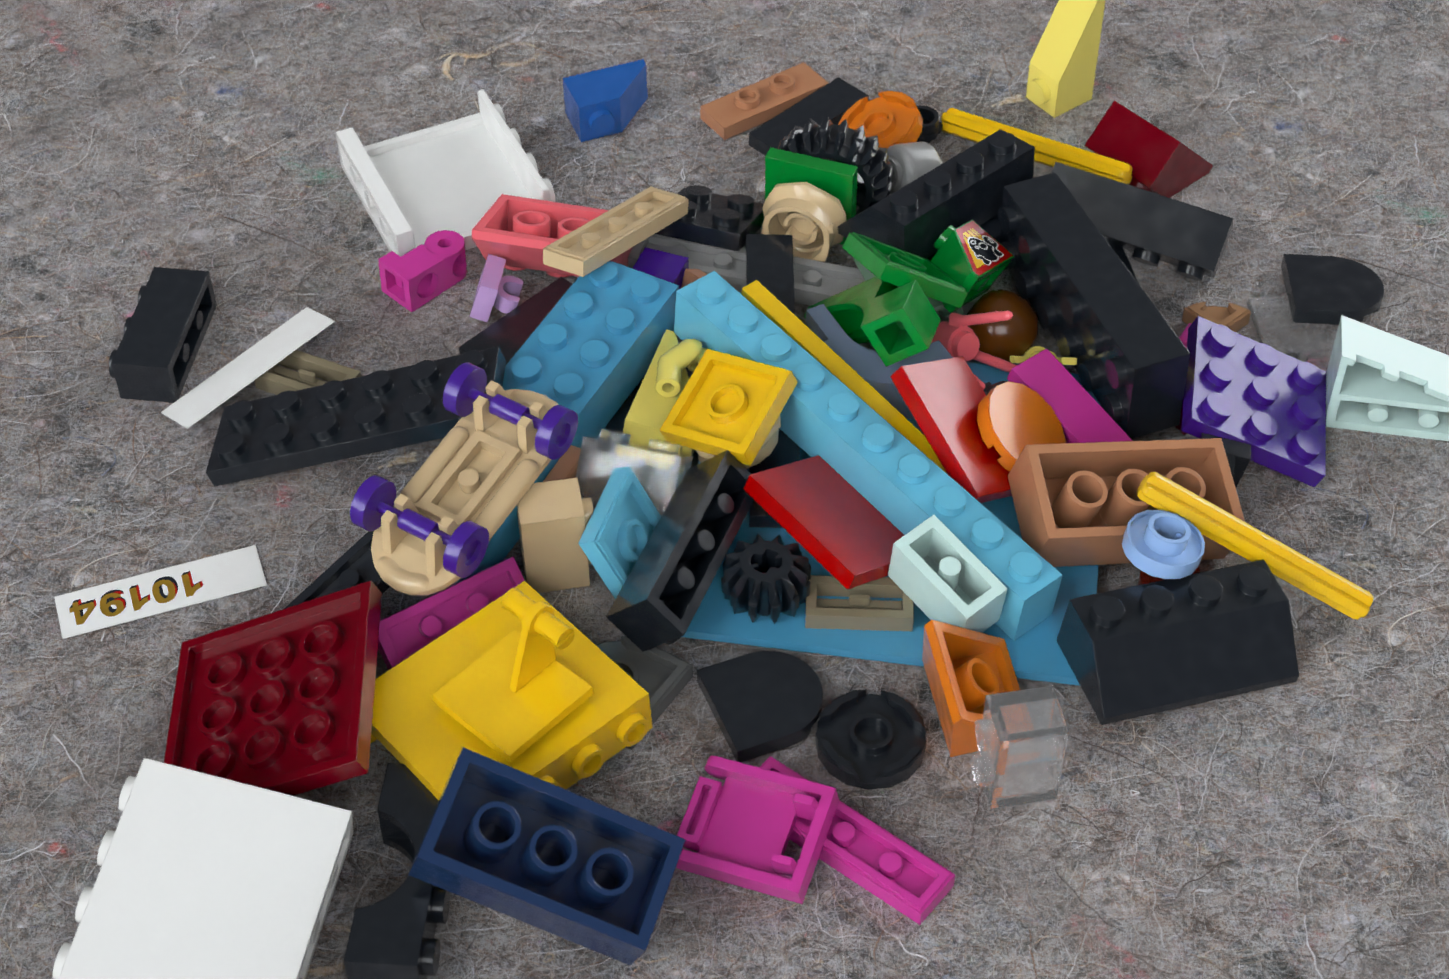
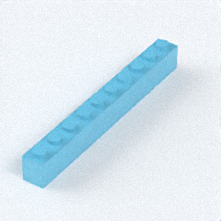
M713 271L676 291L674 333L682 341L684 339H696L702 342V347L705 349L792 371L798 383L780 413L781 427L779 429L810 457L819 455L904 535L932 515H935L1008 588L1000 619L995 624L1013 641L1052 615L1063 575L718 273Z

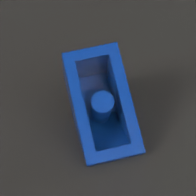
M644 59L563 78L565 113L581 142L621 133L648 98L647 72Z

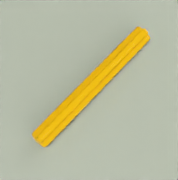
M949 108L941 116L942 131L978 143L1001 129L1034 146V162L1053 168L1055 162H1059L1124 184H1130L1132 180L1133 168L1128 163L955 108Z
M1151 472L1141 481L1137 496L1152 507L1182 516L1192 522L1202 535L1250 562L1264 559L1272 574L1352 619L1365 617L1370 611L1374 597L1369 591L1158 472Z

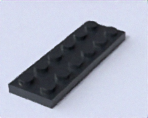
M499 346L484 350H470L457 356L434 361L424 360L415 365L388 371L379 370L357 378L343 381L333 380L320 386L297 391L288 390L275 396L252 401H238L224 407L206 474L215 487L444 438L461 419L460 416L447 411L443 406L444 389L454 370L461 364L468 362L485 370L487 375L486 386L491 380L503 386L506 359Z

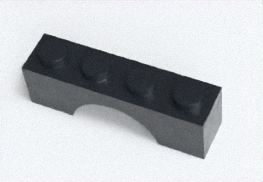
M387 763L377 812L383 843L403 853L413 864L439 800L404 764ZM408 875L402 885L385 899L355 909L343 961L347 979H426L427 975L436 976L440 959V940L434 939L437 923L446 924L450 892Z

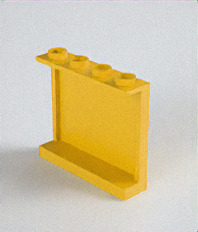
M523 581L516 588L534 602L544 601L554 609V616L575 630L574 639L567 648L559 650L554 645L556 660L593 687L594 694L511 763L433 702V693L512 630L516 629L521 633L522 621L508 610L502 608L501 601L504 596L502 595L375 679L371 743L378 739L438 800L463 747L567 790L580 779L594 775L604 762L625 747H630L640 742L646 733L653 728L649 693L526 581Z

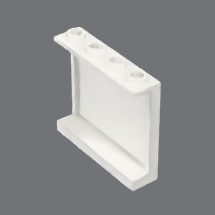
M484 90L477 91L480 113L367 146H363L353 127L336 132L341 167L390 252L393 251L401 257L417 246L424 244L426 238L432 233L443 230L459 233L464 238L465 250L477 247L472 240V229L501 194L556 202L555 192L548 178L542 179L532 153H525L518 132L515 128L509 129L502 108L499 104L493 105Z
M143 758L137 776H128L122 787L118 803V809L123 811L116 830H107L101 841L97 864L102 867L94 887L87 885L80 895L75 912V921L80 923L72 944L64 943L57 954L53 967V979H305L353 835L352 811Z

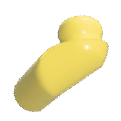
M684 339L660 356L656 377V391L663 397H674L680 392L682 371L687 367L691 372H694L707 350L702 347L701 341Z

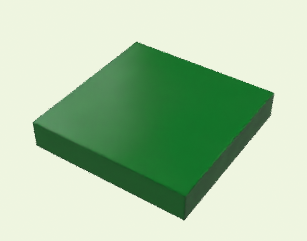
M770 147L765 156V200L776 184L808 182L839 199L846 213L847 221L856 215L858 167ZM843 237L842 242L838 244L844 245L846 238Z
M849 232L842 247L882 281L900 287L917 280L927 297L961 308L968 294L964 287L924 257L856 232Z

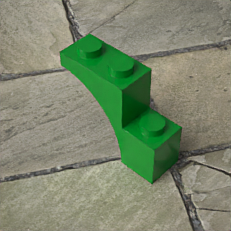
M876 276L807 308L810 309L824 304L841 328L857 344L871 343L886 367L929 349L941 321L917 280L897 287L878 279Z

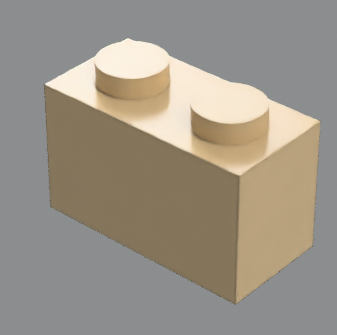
M578 477L533 483L516 506L526 582L538 593L590 586L589 565L592 563L578 542L594 511L591 497L581 498Z

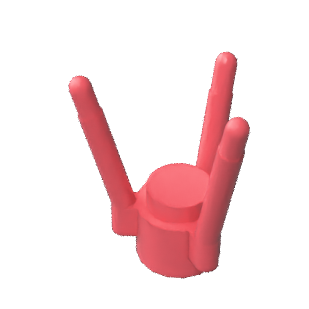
M994 311L970 315L953 312L949 316V321L939 323L932 342L939 340L953 358L963 356L966 362L975 360L1010 373L1011 369L1017 366L1009 361L979 351V339L974 331L968 327L1011 320L1013 317L1011 311ZM974 375L977 381L979 382L980 386L984 390L985 383L981 381L976 375Z

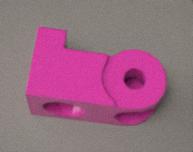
M437 231L429 235L424 244L417 246L401 257L391 251L379 258L378 264L382 292L410 312H414L460 282L467 273L464 238L454 231Z

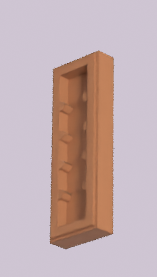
M803 62L700 106V119L722 139L726 140L771 120L822 88L828 82Z

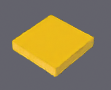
M707 349L659 431L667 442L715 456L728 450L740 463L751 466L798 382L791 370Z

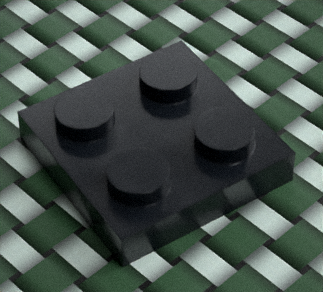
M704 186L684 187L677 195L689 199L688 214L655 234L739 252L746 244V234H756L762 227L765 219L762 211L764 204L754 202V198L748 195L733 194L723 196L712 193L710 188Z

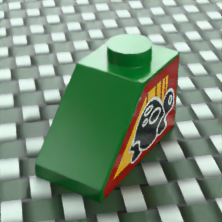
M971 220L958 228L951 225L939 236L934 243V247L938 252L931 262L966 289L965 291L968 294L961 306L963 307L987 292L1015 256L975 221ZM942 302L944 307L950 313H953L959 309L958 307Z

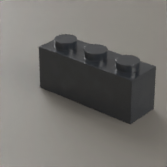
M154 267L147 284L141 286L137 307L132 317L126 319L118 349H114L111 352L109 358V373L112 378H115L122 399L174 403L179 399L217 307L209 271Z

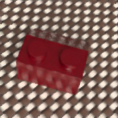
M1115 100L1084 145L1096 154L1130 164L1133 168L1132 180L1128 185L1149 192L1155 191L1159 195L1168 198L1209 174L1213 168L1211 163L1183 143Z

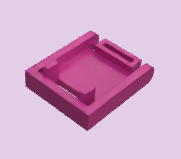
M709 756L705 765V771L715 778L725 780L722 786L720 781L702 776L699 777L677 836L686 839L683 847L698 853L682 849L676 868L803 904L839 802L836 788L726 758ZM797 817L811 820L812 823L796 863L793 858L784 856Z

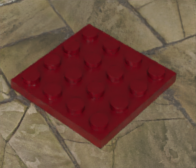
M367 581L182 642L164 763L291 796L367 774L369 772L382 599L380 590L372 581Z

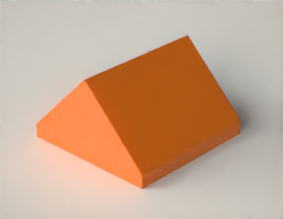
M936 620L926 623L924 625L922 661L950 757L1027 741L1035 736L1005 639Z

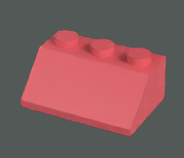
M501 194L472 229V240L485 260L488 254L506 259L504 268L508 270L533 269L545 271L548 275L557 278L579 277L578 275L544 265L543 248L609 210ZM632 248L610 261L628 267V256Z

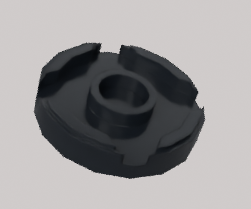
M867 689L853 690L833 699L821 712L815 733L818 759L828 773L846 785L867 790L890 788L909 779L921 766L927 741L924 719L915 707L897 694L882 690L881 695L867 694Z

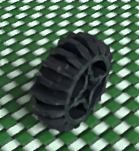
M828 116L822 121L821 125L809 119L804 128L795 125L793 130L790 131L789 136H784L783 140L779 143L778 149L857 166L856 215L890 195L893 168L892 163L888 161V149L878 147V136L865 137L863 125L854 130L848 127L846 119L840 125H834Z

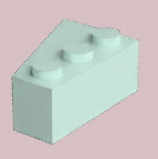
M1341 315L1326 372V427L1449 441V355Z

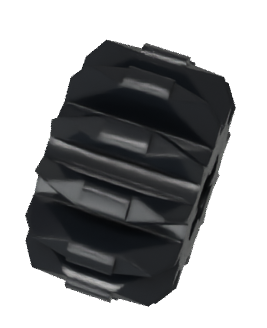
M757 533L753 544L738 540L734 553L726 554L723 562L721 589L722 593H724V599L730 600L734 614L748 611L752 623L760 616H768L775 624L780 613L795 617L799 604L806 603V597L810 594L811 566L809 559L802 556L798 543L784 546L780 534L772 541H764Z

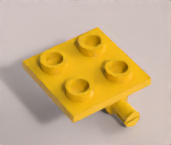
M516 587L511 588L505 593L501 604L503 609L508 610L522 621L521 633L516 629L512 630L432 694V700L437 706L510 763L594 694L593 687L556 660L554 645L559 650L567 648L574 639L575 630L554 616V609L544 601L534 602Z

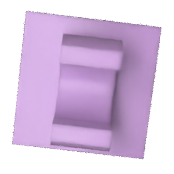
M488 254L470 313L471 318L488 322L493 305L497 310L508 314L518 306L519 295L524 281L515 276L502 277L506 259Z

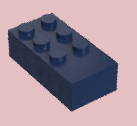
M463 747L450 772L408 875L631 965L647 949L686 839Z

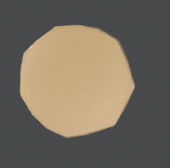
M808 182L776 184L766 198L762 207L765 219L761 233L792 235L793 257L825 262L828 258L830 247L842 242L843 236L838 234V226L846 222V213L840 200Z

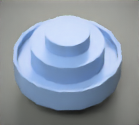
M1146 510L1135 514L1127 524L1122 541L1125 556L1136 568L1150 576L1162 579H1181L1191 575L1199 566L1205 547V541L1201 532L1192 522L1176 513L1165 510Z

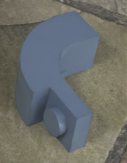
M824 304L806 310V326L906 419L915 418L890 376L901 366L953 358L938 340L932 342L929 349L886 367L876 351L857 344L845 333Z

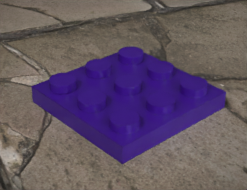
M1198 316L1188 328L1187 350L1190 352L1183 398L1181 431L1200 438L1201 433H1206L1251 444V461L1315 487L1326 476V371L1317 368L1309 362H1303L1275 350L1268 344L1259 343L1236 333L1224 325L1216 324Z

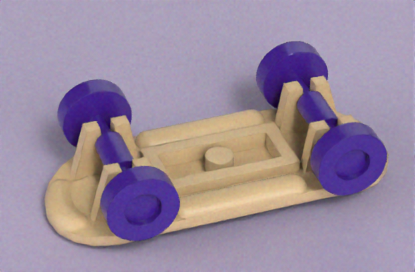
M468 362L458 366L451 374L445 386L443 406L447 411L460 416L461 419L435 448L397 498L396 486L393 482L378 475H373L361 484L352 500L350 507L351 522L366 531H374L371 553L374 567L381 579L397 592L419 596L445 590L460 578L471 575L483 560L490 539L551 460H557L562 457L570 447L578 427V415L575 411L559 405L546 395L531 390H504L500 384L492 380L486 386L487 375L484 369Z

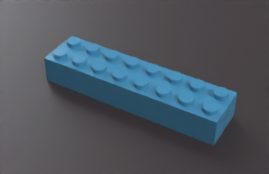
M613 261L607 262L584 277L579 276L507 363L502 388L504 390H531L546 395L559 405L575 411L578 415V427L571 445L585 449L586 452L645 376L666 329L674 331L676 291L679 290V285ZM559 459L551 460L534 483L543 482ZM517 507L513 509L490 539L483 560L468 577L503 561L520 539ZM468 577L460 578L458 581H456V582L453 583L452 585H454V584H456V583H458V582H460V581H462V580H464V579H466V578H468Z

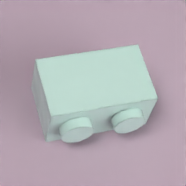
M932 515L893 543L888 576L930 620L940 621L981 633L999 621L1008 588L935 515Z

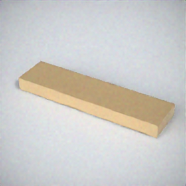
M649 187L543 248V264L584 277L687 215L689 199L668 191Z

